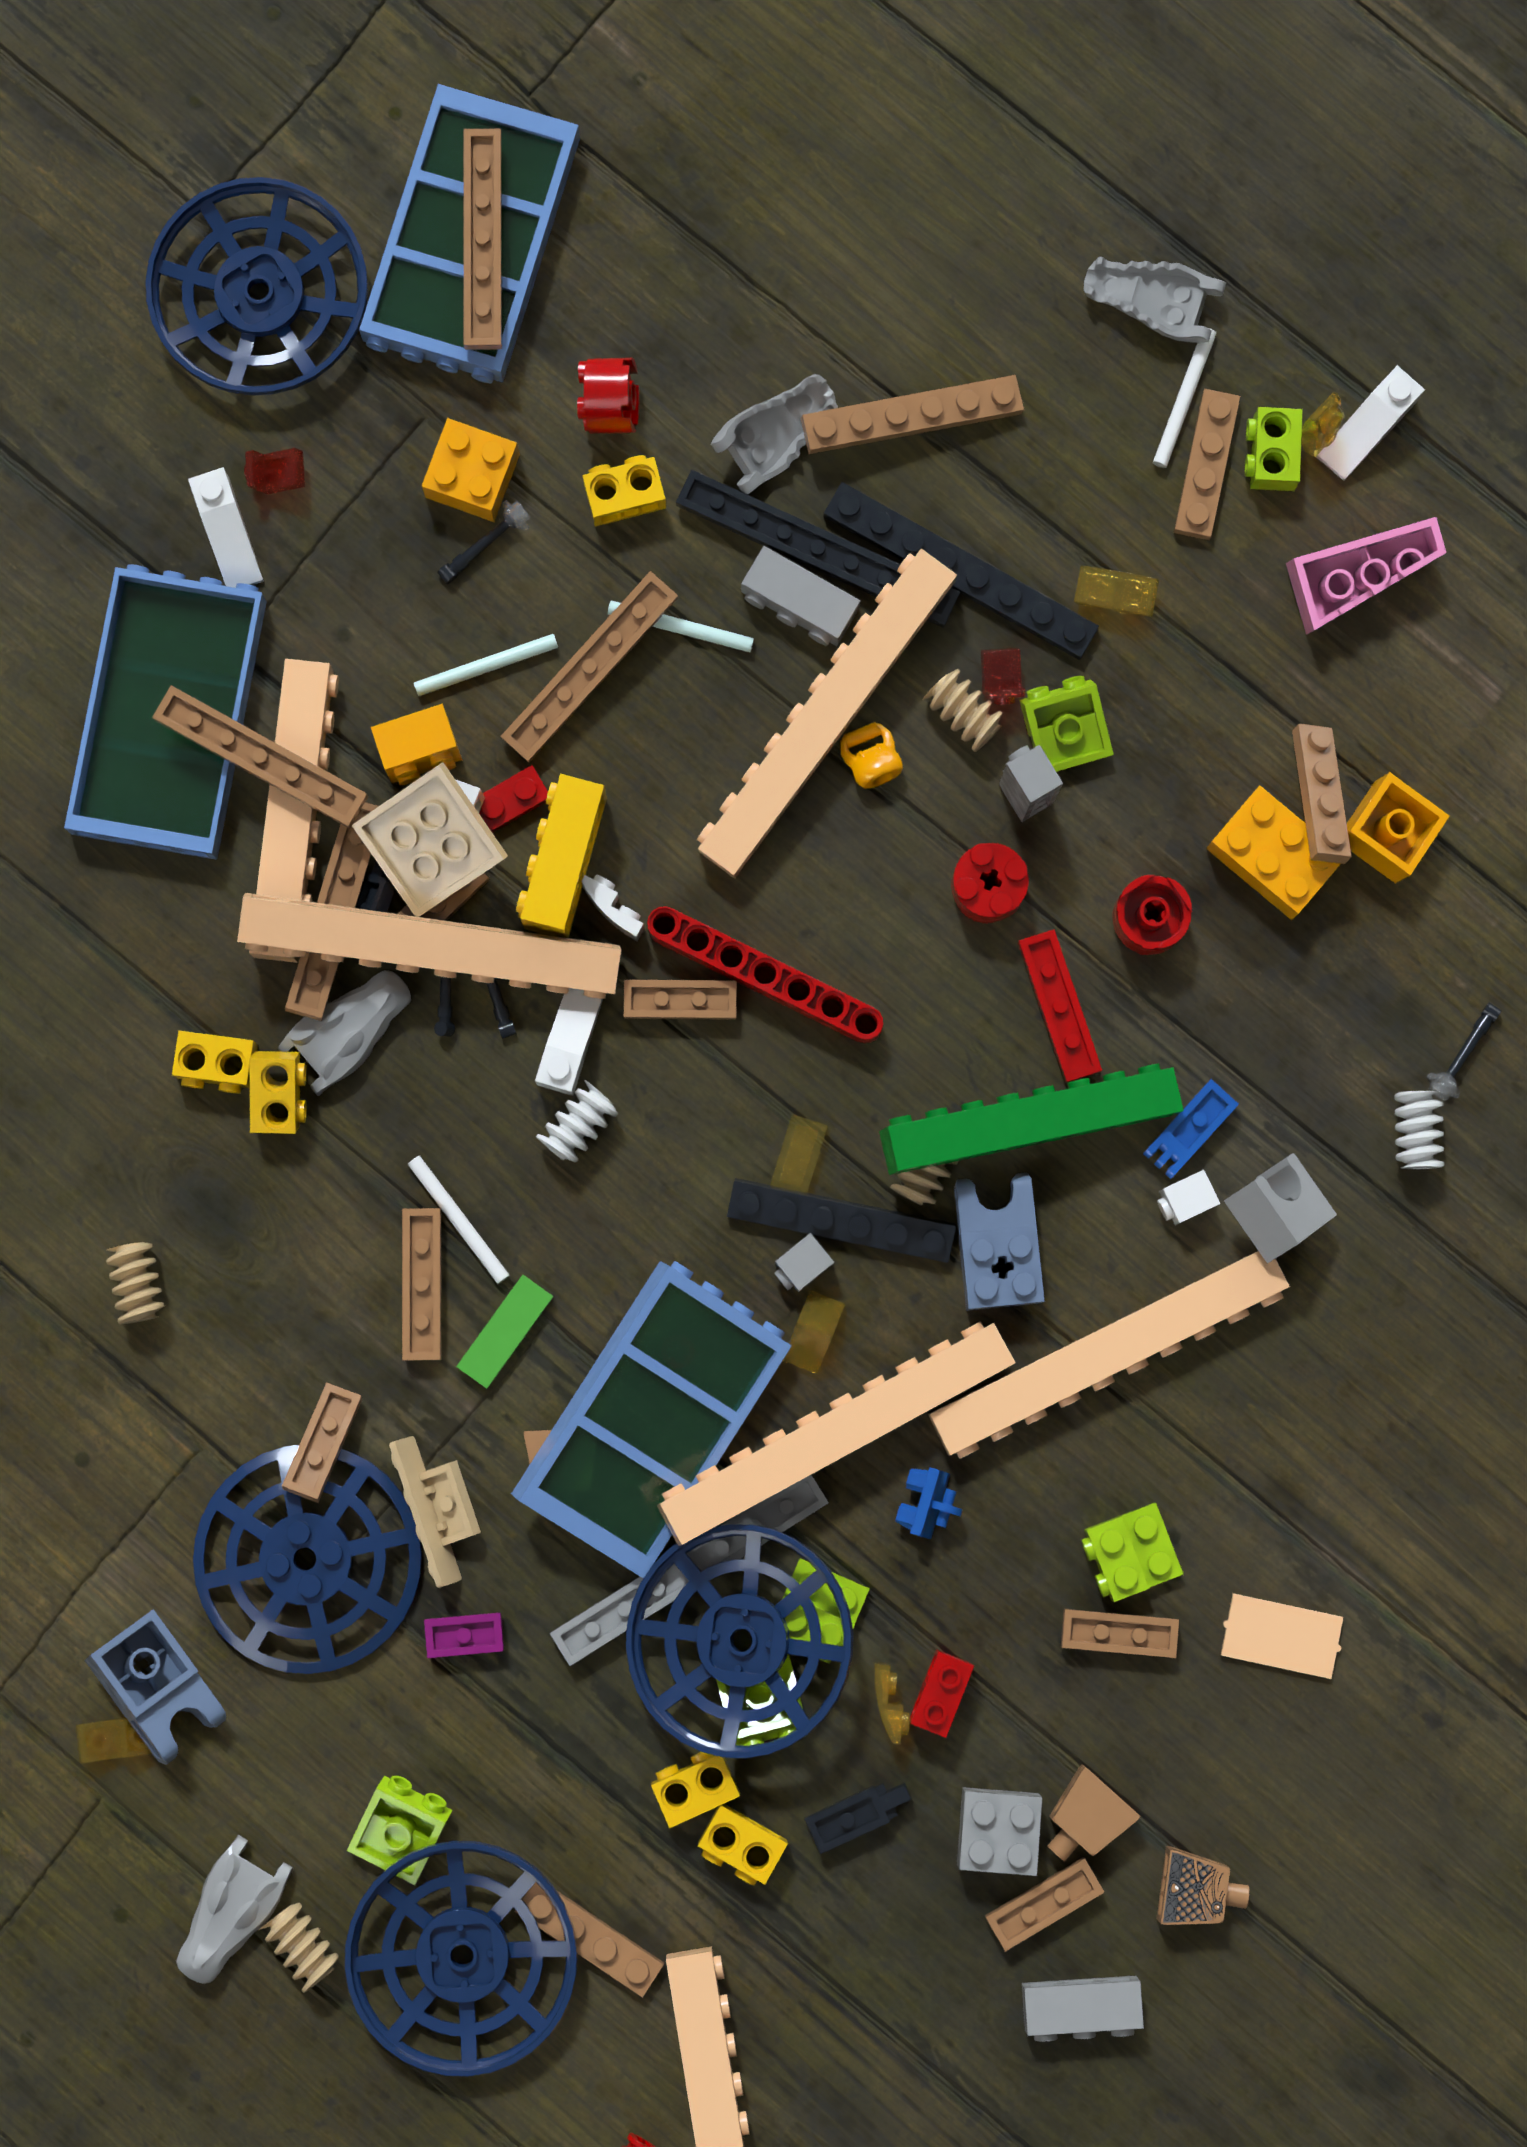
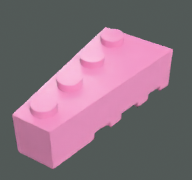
M1434 517L1307 554L1286 563L1306 635L1444 555L1446 549L1437 518Z

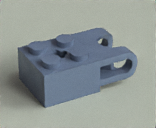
M1027 1172L1017 1173L1012 1178L1010 1183V1202L1005 1208L997 1211L986 1209L979 1203L975 1184L967 1178L956 1180L954 1193L966 1311L1045 1302L1032 1180ZM998 1258L1004 1259L1005 1264H1010L1011 1271L1005 1274V1279L999 1278V1273L993 1274L991 1268L998 1263Z
M154 1609L84 1660L150 1752L160 1763L167 1765L178 1754V1745L170 1731L171 1719L177 1712H191L204 1726L209 1728L218 1727L226 1720V1712L197 1673L199 1672ZM134 1658L138 1661L145 1659L148 1662L149 1666L145 1668L148 1672L147 1675L135 1671L133 1667L135 1665L133 1662Z

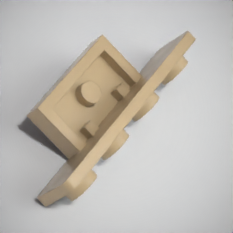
M414 1436L391 1442L389 1446L392 1452V1463L398 1470L404 1488V1499L410 1506L416 1524V1534L420 1542H422L428 1560L429 1573L435 1580L438 1588L460 1581L462 1579L450 1543L479 1534L481 1531L458 1462L456 1460L426 1471Z

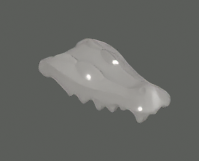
M1098 257L1091 264L1084 280V292L1088 298L1115 307L1162 336L1177 341L1197 343L1209 342L1212 332L1207 327L1198 326L1206 296H1222L1226 287V282L1205 276L1180 263L1171 264L1161 261L1158 264H1152L1149 261H1130L1128 264L1105 260L1104 257Z
M813 374L796 387L740 412L721 428L710 445L716 453L728 449L744 474L737 483L742 493L749 494L763 482L789 468L791 462L799 457L800 448L806 445L801 423L802 415L838 408L834 392L822 376Z
M384 970L373 976L363 986L327 1003L322 1021L308 1017L302 1018L287 1034L277 1049L280 1052H293L296 1048L319 1074V1077L310 1087L317 1096H320L330 1086L356 1071L370 1056L374 1045L382 1038L390 1026V1021L411 1002L408 986L397 974Z
M237 1835L233 1843L215 1862L203 1885L200 1902L191 1924L190 1933L180 1949L176 1960L178 1969L185 1976L202 1984L212 1982L221 1972L227 1960L245 1944L252 1934L267 1923L280 1902L286 1883L294 1870L293 1867L283 1862L273 1877L240 1857L248 1843V1840L240 1835Z

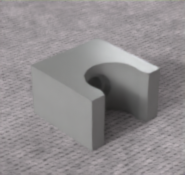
M1294 1153L1263 1172L1254 1181L1224 1200L1267 1264L1298 1245L1337 1215Z

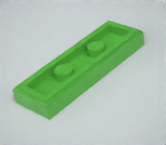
M522 1275L456 1367L488 1389L554 1296L525 1275Z

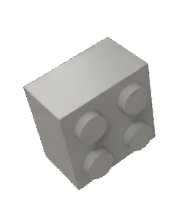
M962 1787L957 1857L959 1870L1037 1876L1042 1797L1040 1794Z

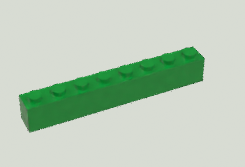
M1159 1063L1138 1068V1075L1126 1077L1125 1071H1118L1103 1075L1104 1082L1091 1084L1089 1078L1068 1082V1089L1055 1091L1054 1085L1034 1089L1032 1090L1033 1096L1020 1099L1019 1093H1011L997 1097L998 1104L984 1106L983 1100L962 1104V1111L948 1114L947 1107L925 1112V1119L912 1121L911 1115L889 1119L890 1126L879 1131L889 1176L1174 1116L1184 1111L1174 1067L1161 1070Z

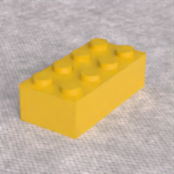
M560 774L558 784L551 782L546 799V804L549 805L548 811H550L548 820L541 818L536 835V840L539 841L538 846L540 847L538 856L531 854L527 866L526 876L529 877L528 882H530L528 892L521 890L516 907V912L519 913L518 918L521 919L524 929L545 935L569 938L583 887L581 881L587 873L607 800L604 785Z

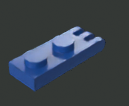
M1210 1079L1184 1107V1111L1179 1113L1145 1150L1143 1155L1149 1159L1159 1148L1163 1154L1154 1165L1160 1169L1170 1158L1174 1164L1167 1169L1165 1175L1171 1179L1239 1103Z

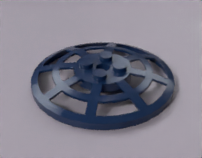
M264 177L239 178L217 184L200 192L182 205L167 221L155 241L148 261L145 281L146 302L152 324L163 346L174 360L192 376L212 387L230 393L252 396L271 395L296 389L315 380L330 369L348 350L357 335L366 310L368 296L367 269L362 250L351 227L342 215L321 196L303 186L285 180ZM265 193L274 195L270 217H244L225 224L214 205L224 199L243 194ZM289 198L300 201L318 211L338 232L320 245L307 231L285 220ZM202 212L213 232L207 235L196 247L187 266L165 260L168 249L178 233L192 218ZM249 229H267L264 247L255 246L241 250L233 234ZM282 233L299 240L310 250V253L296 263H293L285 254L278 251ZM220 243L229 258L222 264L217 275L199 271V267L206 255ZM346 245L352 255L357 274L358 293L356 303L335 301L336 279L329 258ZM317 266H320L325 281V299L304 295L301 277ZM161 275L183 282L182 303L189 324L170 333L165 325L160 307L159 283ZM257 283H263L269 287L268 295L261 300H255L249 296L251 287ZM194 285L214 290L215 301L218 306L217 310L200 319L194 304ZM300 310L320 314L313 329L299 342L289 325L296 319ZM331 316L352 318L349 329L339 346L324 362L316 367L306 353V350L321 337L330 322ZM227 322L231 327L242 333L237 351H232L221 345L208 332ZM277 334L286 348L282 352L271 355H252L257 336ZM198 337L213 353L233 362L227 381L216 378L197 367L182 353L178 346ZM293 359L303 374L293 380L275 385H242L248 366H272Z
M299 1445L281 1447L257 1456L239 1467L222 1483L211 1497L201 1517L195 1537L193 1567L195 1584L201 1604L213 1626L231 1646L245 1657L265 1667L289 1673L312 1674L333 1671L351 1665L374 1652L392 1636L405 1619L415 1599L421 1577L422 1548L416 1534V1524L410 1506L406 1503L402 1491L386 1473L372 1462L351 1451L341 1449L337 1460L355 1467L344 1486L341 1487L338 1484L327 1481L324 1488V1493L336 1497L324 1516L316 1513H303L300 1496L282 1489L284 1479ZM278 1460L282 1483L261 1492L244 1509L226 1498L231 1489L248 1474L268 1463ZM368 1476L376 1481L392 1499L402 1518L405 1529L382 1534L380 1526L371 1510L356 1496ZM284 1494L288 1517L280 1520L271 1528L253 1516L264 1504ZM348 1506L352 1507L362 1518L370 1537L352 1541L348 1540L345 1532L337 1524ZM216 1511H219L235 1522L227 1543L226 1569L205 1574V1541L211 1521ZM245 1529L263 1542L260 1548L259 1562L238 1566V1546ZM408 1544V1577L403 1595L396 1607L377 1595L385 1574V1549ZM301 1548H310L316 1555V1563L310 1570H303L296 1564L295 1556ZM374 1552L373 1572L366 1589L349 1578L352 1556ZM263 1577L268 1588L274 1593L263 1612L259 1611L250 1601L242 1587L241 1581ZM230 1584L231 1591L239 1606L249 1618L256 1622L245 1642L236 1636L222 1620L211 1600L208 1589ZM340 1590L358 1602L345 1616L327 1624L323 1601L331 1598ZM287 1602L295 1605H307L312 1628L290 1627L280 1624L275 1620ZM368 1608L388 1620L383 1628L365 1644L348 1654L339 1657L335 1656L330 1635L336 1634L352 1625L364 1615ZM269 1631L290 1639H315L320 1661L309 1663L285 1661L268 1656L258 1651Z
M728 1524L714 1527L683 1545L678 1546V1544H675L652 1565L641 1581L631 1604L626 1631V1652L629 1671L636 1691L648 1712L663 1729L680 1742L701 1752L727 1758H750L772 1754L792 1746L809 1735L828 1716L839 1700L848 1679L853 1657V1628L850 1610L842 1588L831 1570L812 1550L797 1539L774 1529L757 1525ZM746 1536L745 1559L720 1562L701 1571L687 1555L694 1548L715 1539ZM762 1538L775 1541L792 1549L806 1559L816 1571L799 1584L782 1569L769 1563L761 1562ZM675 1564L689 1582L682 1588L674 1600L667 1622L645 1620L646 1607L654 1588L665 1572ZM744 1571L742 1594H734L722 1598L710 1582L713 1578L725 1573ZM760 1573L778 1580L791 1593L775 1606L768 1600L758 1596ZM825 1583L832 1592L840 1613L843 1646L822 1643L820 1620L810 1596ZM698 1591L710 1608L703 1615L699 1626L679 1624L685 1606L693 1594ZM800 1605L804 1609L808 1620L810 1641L789 1638V1630L784 1618ZM741 1629L747 1630L753 1640L751 1647L745 1652L738 1650L734 1645V1636ZM642 1635L665 1638L666 1659L676 1684L658 1697L650 1685L644 1668L641 1649ZM677 1639L697 1642V1650L702 1664L687 1676L679 1659ZM787 1654L808 1657L802 1676L790 1690L778 1673L787 1658ZM820 1659L841 1662L838 1676L830 1694L819 1710L809 1719L797 1699L803 1695L812 1682ZM712 1676L718 1681L731 1686L727 1708L710 1701L699 1693L696 1688ZM766 1682L777 1698V1701L759 1709L743 1710L746 1687ZM686 1696L702 1711L714 1717L724 1719L721 1742L711 1741L691 1732L675 1720L667 1709ZM785 1710L796 1727V1730L788 1735L768 1743L750 1746L736 1745L741 1722L764 1720Z
M449 1841L432 1844L413 1851L391 1864L374 1880L360 1900L350 1922L345 1944V1973L348 1990L356 2012L368 2031L385 2049L402 2061L421 2070L445 2076H474L491 2073L512 2065L531 2053L550 2035L561 2019L570 2000L577 1972V1944L574 1927L566 1905L554 1886L536 1867L519 1855L501 1847L477 1841ZM462 1852H477L495 1856L513 1864L522 1870L523 1874L508 1888L503 1883L489 1877L465 1873ZM447 1854L449 1875L440 1876L425 1882L414 1889L408 1896L389 1883L399 1872L415 1862L433 1855ZM535 1883L545 1892L554 1906L563 1928L565 1941H542L536 1919L527 1904L521 1899ZM466 1885L485 1888L498 1894L501 1898L488 1913L477 1908L468 1907ZM450 1886L452 1908L442 1911L433 1917L417 1904L420 1899L431 1892ZM380 1895L396 1907L385 1930L382 1953L358 1956L359 1940L364 1920L371 1904ZM512 1908L519 1913L524 1921L530 1941L508 1942L506 1934L499 1923ZM407 1916L420 1926L423 1931L416 1949L394 1951L397 1931L402 1920ZM457 1945H467L473 1951V1960L468 1964L457 1963L452 1957V1949ZM532 1957L529 1976L521 1992H518L503 1978L509 1958ZM543 1957H566L561 1990L553 2008L545 2018L529 2002L540 1980ZM417 1965L418 1972L425 1986L413 2001L401 1986L395 1967ZM383 1969L384 1977L392 1996L404 2010L389 2030L379 2020L369 2004L361 1983L360 1972ZM493 1990L509 2004L506 2009L495 2016L476 2022L474 2001L487 1996ZM436 1996L448 2001L458 2002L460 2023L440 2020L429 2015L425 2010ZM517 2014L535 2030L525 2040L511 2049L491 2057L477 2059L476 2035L501 2027L512 2020ZM415 2022L437 2033L461 2036V2060H447L429 2056L411 2048L401 2039Z

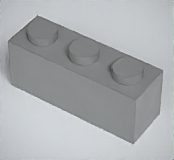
M765 546L761 549L741 583V592L745 594L744 599L759 609H764L767 606L778 613L776 617L780 621L794 628L797 624L810 631L808 635L813 640L825 646L829 642L838 646L860 607L859 599Z
M1026 745L1009 755L1010 761L1005 764L1006 767L1003 770L999 783L1000 788L1021 822L1054 804L1063 785L1040 745L1031 750Z
M1137 1976L1022 1983L1025 2031L1028 2036H1034L1035 2041H1054L1058 2039L1057 2034L1073 2033L1074 2039L1095 2038L1098 2031H1111L1112 2036L1123 2037L1134 2035V2029H1144L1141 1983Z

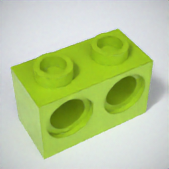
M1258 407L1253 419L1248 418L1246 441H1252V455H1246L1245 477H1251L1250 489L1295 491L1300 482L1303 409ZM1269 424L1278 426L1282 436L1278 438L1269 436L1264 426ZM1267 460L1275 461L1280 466L1281 472L1277 474L1267 472L1263 462Z

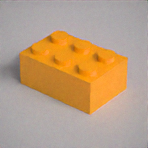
M1260 785L1206 848L1291 920L1300 913L1340 865V863L1311 860L1306 823Z

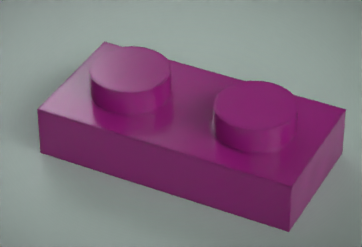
M501 1612L424 1619L427 1658L504 1651Z

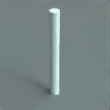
M611 600L607 615H611L621 603ZM665 614L652 626L746 652H751L754 638Z
M554 634L419 680L414 682V686L418 696H422L556 649L558 645Z

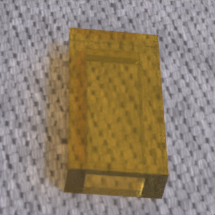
M792 1114L770 1186L802 1193L808 1192L828 1125Z

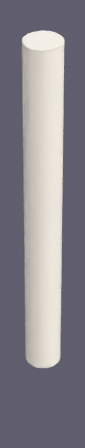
M1210 329L1212 332L1209 342L1197 343L1153 460V464L1158 467L1167 468L1217 334L1212 329Z
M420 1155L410 1161L408 1166L496 1283L499 1284L509 1277V1273Z

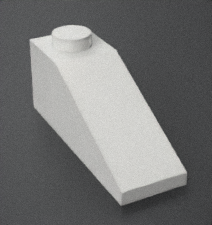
M1397 365L1317 455V458L1345 481L1417 403L1425 389Z
M224 467L189 478L188 480L225 585L236 588L237 583L255 585L264 582L231 481Z
M569 988V992L563 996L535 1079L538 1086L571 1096L574 1095L603 999L584 996V990Z

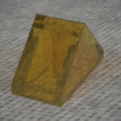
M810 1290L789 1341V1344L792 1346L783 1361L817 1374L845 1304Z

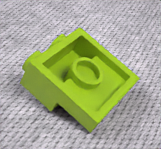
M1084 676L1065 679L1062 681V688L1049 691L1048 686L1030 689L1027 691L1028 698L1019 700L1033 748L1038 745L1041 746L1056 772L1114 755L1097 685L1091 679L1085 681Z
M1156 1503L1146 1505L1084 1529L1087 1538L1081 1540L1084 1551L1089 1561L1096 1560L1100 1570V1574L1095 1575L1097 1585L1102 1596L1109 1595L1113 1602L1183 1575Z
M799 1558L792 1577L801 1584L816 1569L808 1561ZM832 1572L842 1588L850 1610L852 1628L854 1629L855 1622L870 1588ZM825 1583L810 1596L820 1620L822 1643L843 1646L840 1613L833 1594ZM786 1588L783 1598L791 1593L788 1588ZM800 1605L784 1618L788 1626L789 1638L810 1641L808 1620L804 1609ZM820 1659L821 1661H824L829 1664L831 1662V1660Z
M787 1654V1658L778 1673L791 1690L795 1686L796 1680L789 1654ZM717 1680L722 1705L727 1708L731 1686ZM766 1682L746 1687L743 1710L759 1709L777 1701V1698ZM798 1698L797 1701L802 1707L801 1699ZM785 1710L764 1720L741 1722L736 1745L750 1746L762 1744L766 1740L784 1737L796 1730V1727Z
M384 1775L370 1800L347 1851L386 1870L391 1864L407 1854L436 1844L453 1810L447 1808L446 1801L437 1794L427 1793L424 1796L412 1790V1784L406 1778L392 1776L390 1779ZM429 1857L415 1862L396 1876L416 1885Z

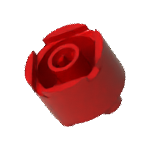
M634 358L587 359V361H579L578 378L579 383L584 384V397H578L577 414L579 420L583 419L585 431H589L590 434L636 432L634 425H638L640 399L639 385H635L634 380H631V374H638Z
M980 843L975 845L960 858L952 876L951 889L958 908L966 917L980 923H994L1008 918L1017 911L1027 893L1029 884L1027 865L1014 850L998 843ZM989 876L995 878L997 886H993L991 891L984 889L985 882L981 879L986 880Z
M1144 875L1129 883L1117 899L1112 912L1113 926L1118 938L1129 949L1140 955L1160 954L1174 947L1187 932L1191 922L1192 903L1186 890L1176 880L1157 875ZM1147 908L1149 911L1156 909L1159 911L1160 915L1156 919L1157 922L1154 919L1148 921L1144 915L1147 913Z

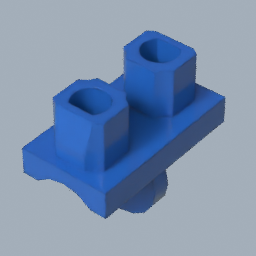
M929 1467L928 1471L911 1469L907 1478L906 1488L921 1492L918 1507L901 1503L895 1521L911 1529L910 1534L931 1539L935 1525L946 1528L950 1514L961 1517L963 1509L953 1506L957 1491L946 1488L950 1473Z

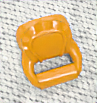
M873 722L843 735L840 741L841 756L844 762L852 769L854 779L859 786L865 789L874 788L893 780L901 774L903 770L902 759L896 752L895 741L891 732L882 724ZM882 735L883 743H876L875 746L859 751L855 755L849 751L854 746Z

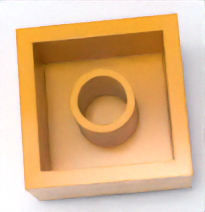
M447 418L422 483L425 498L495 522L520 456L517 442Z
M443 704L371 727L384 769L391 783L399 782V785H407L418 780L420 774L431 771L442 762L448 770H452L456 767L455 762L462 760Z
M1389 772L1373 783L1347 822L1350 850L1396 884L1412 874L1446 823L1449 815Z

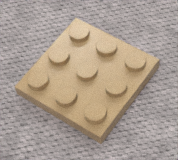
M443 762L351 825L415 917H420L508 856Z

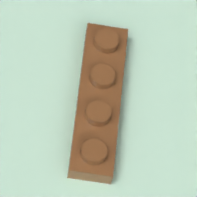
M1205 388L1203 390L1173 533L1210 540L1240 400L1238 395Z
M1298 724L1293 729L1292 734L1310 858L1315 861L1345 864L1352 856L1332 728Z
M440 1208L402 1209L403 1361L442 1360Z
M535 1883L522 1900L529 1907L541 1930L558 1941H565L563 1928L554 1906L545 1892ZM558 1892L566 1905L574 1927L577 1954L643 1998L663 1967L664 1962Z

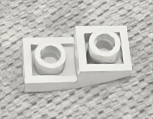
M585 875L581 882L594 906L612 925L638 942L644 931V924L639 921L641 915L621 905L619 910L614 908L619 896L618 892L613 890L615 884L599 875H595L594 879Z

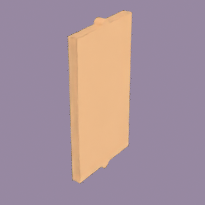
M1233 1593L1228 1619L1223 1622V1626L1226 1629L1220 1655L1332 1679L1336 1653L1341 1650V1646L1338 1643L1343 1617Z

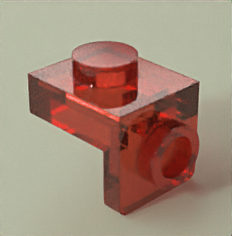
M291 448L267 454L254 450L246 451L244 475L249 488L265 494H273L305 487L302 450Z
M1020 649L981 650L983 695L988 699H993V704L998 705L1016 703V697H1025V688L1021 686Z

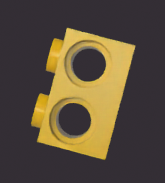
M644 455L634 456L626 459L624 465L612 468L608 464L599 465L589 469L588 474L582 475L595 527L666 509V499L654 457L646 459ZM638 477H646L652 482L651 486L643 491L634 489L631 484ZM603 486H610L616 493L611 499L602 500L596 496L597 490Z
M178 1030L172 1076L182 1080L181 1086L204 1089V1083L219 1084V1091L241 1094L242 1088H250L249 1059L254 1051H257L258 1044L254 1040ZM194 1052H203L205 1063L202 1068L195 1071L189 1070L187 1066L188 1057ZM238 1056L242 1059L243 1063L241 1071L236 1075H227L224 1070L225 1062L230 1057Z
M254 1051L249 1059L250 1133L296 1134L300 1123L306 1122L307 1115L306 1100H300V1086H305L306 1063H300V1052ZM273 1066L284 1068L288 1074V1080L284 1082L274 1080L269 1073V1069ZM273 1103L284 1105L288 1110V1117L276 1118L270 1112V1105Z
M699 1752L690 1757L693 1764L678 1769L677 1764H674L655 1773L658 1779L651 1783V1787L669 1828L740 1797V1791L725 1757ZM709 1767L717 1768L723 1775L721 1784L714 1788L706 1787L700 1778L701 1773ZM674 1783L682 1784L688 1792L686 1800L679 1804L670 1802L666 1797L667 1787Z
M722 1804L718 1806L698 1842V1847L703 1849L702 1857L720 1867L723 1862L728 1863L737 1869L735 1875L738 1878L754 1886L757 1881L764 1885L766 1884L788 1842L787 1839L728 1805ZM720 1827H728L735 1833L734 1842L727 1847L717 1845L713 1839L714 1832ZM754 1846L765 1848L769 1854L768 1860L761 1866L752 1865L746 1858L747 1852Z

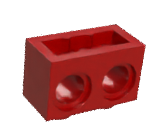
M936 1649L908 1719L910 1724L946 1738L974 1665Z

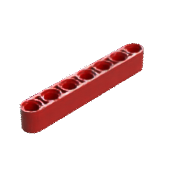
M666 906L658 907L650 913L647 921L648 931L651 938L658 944L733 981H737V983L857 1042L871 1043L881 1034L883 1017L874 1007L673 908ZM661 917L671 918L675 923L673 931L669 934H659L654 929L657 919ZM696 933L705 935L709 940L707 947L702 951H695L689 948L687 942L691 935ZM727 950H736L741 954L742 962L733 968L726 967L721 961L722 954ZM762 966H768L774 970L776 977L769 984H761L754 977L755 971ZM794 983H803L808 987L809 995L802 1001H796L789 996L788 988ZM828 999H835L841 1003L843 1012L837 1017H828L822 1011V1004ZM865 1015L872 1017L876 1022L875 1031L870 1034L859 1032L855 1025V1021L859 1017Z

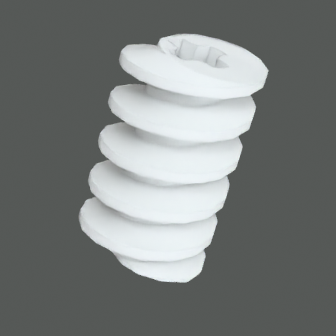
M586 1080L584 1081L590 1091L587 1092L579 1088L575 1091L580 1102L576 1103L570 1100L565 1102L570 1114L568 1115L560 1111L555 1114L560 1125L557 1126L549 1122L545 1125L550 1137L548 1138L540 1134L536 1136L539 1141L561 1160L568 1159L577 1162L578 1157L573 1149L575 1147L584 1151L588 1149L583 1137L587 1136L596 1140L598 1135L593 1126L598 1125L603 1128L608 1126L603 1114L606 1113L614 1117L618 1114L613 1103Z
M1406 1091L1394 1095L1396 1101L1405 1104V1106L1395 1110L1396 1116L1406 1119L1395 1125V1130L1406 1134L1395 1140L1397 1146L1406 1149V1151L1396 1155L1397 1161L1407 1164L1401 1167V1169H1434L1444 1166V1162L1433 1158V1155L1444 1151V1147L1433 1144L1434 1139L1444 1136V1132L1433 1129L1434 1124L1443 1121L1442 1116L1432 1113L1433 1109L1443 1106V1102L1432 1099V1095L1438 1093L1437 1091Z

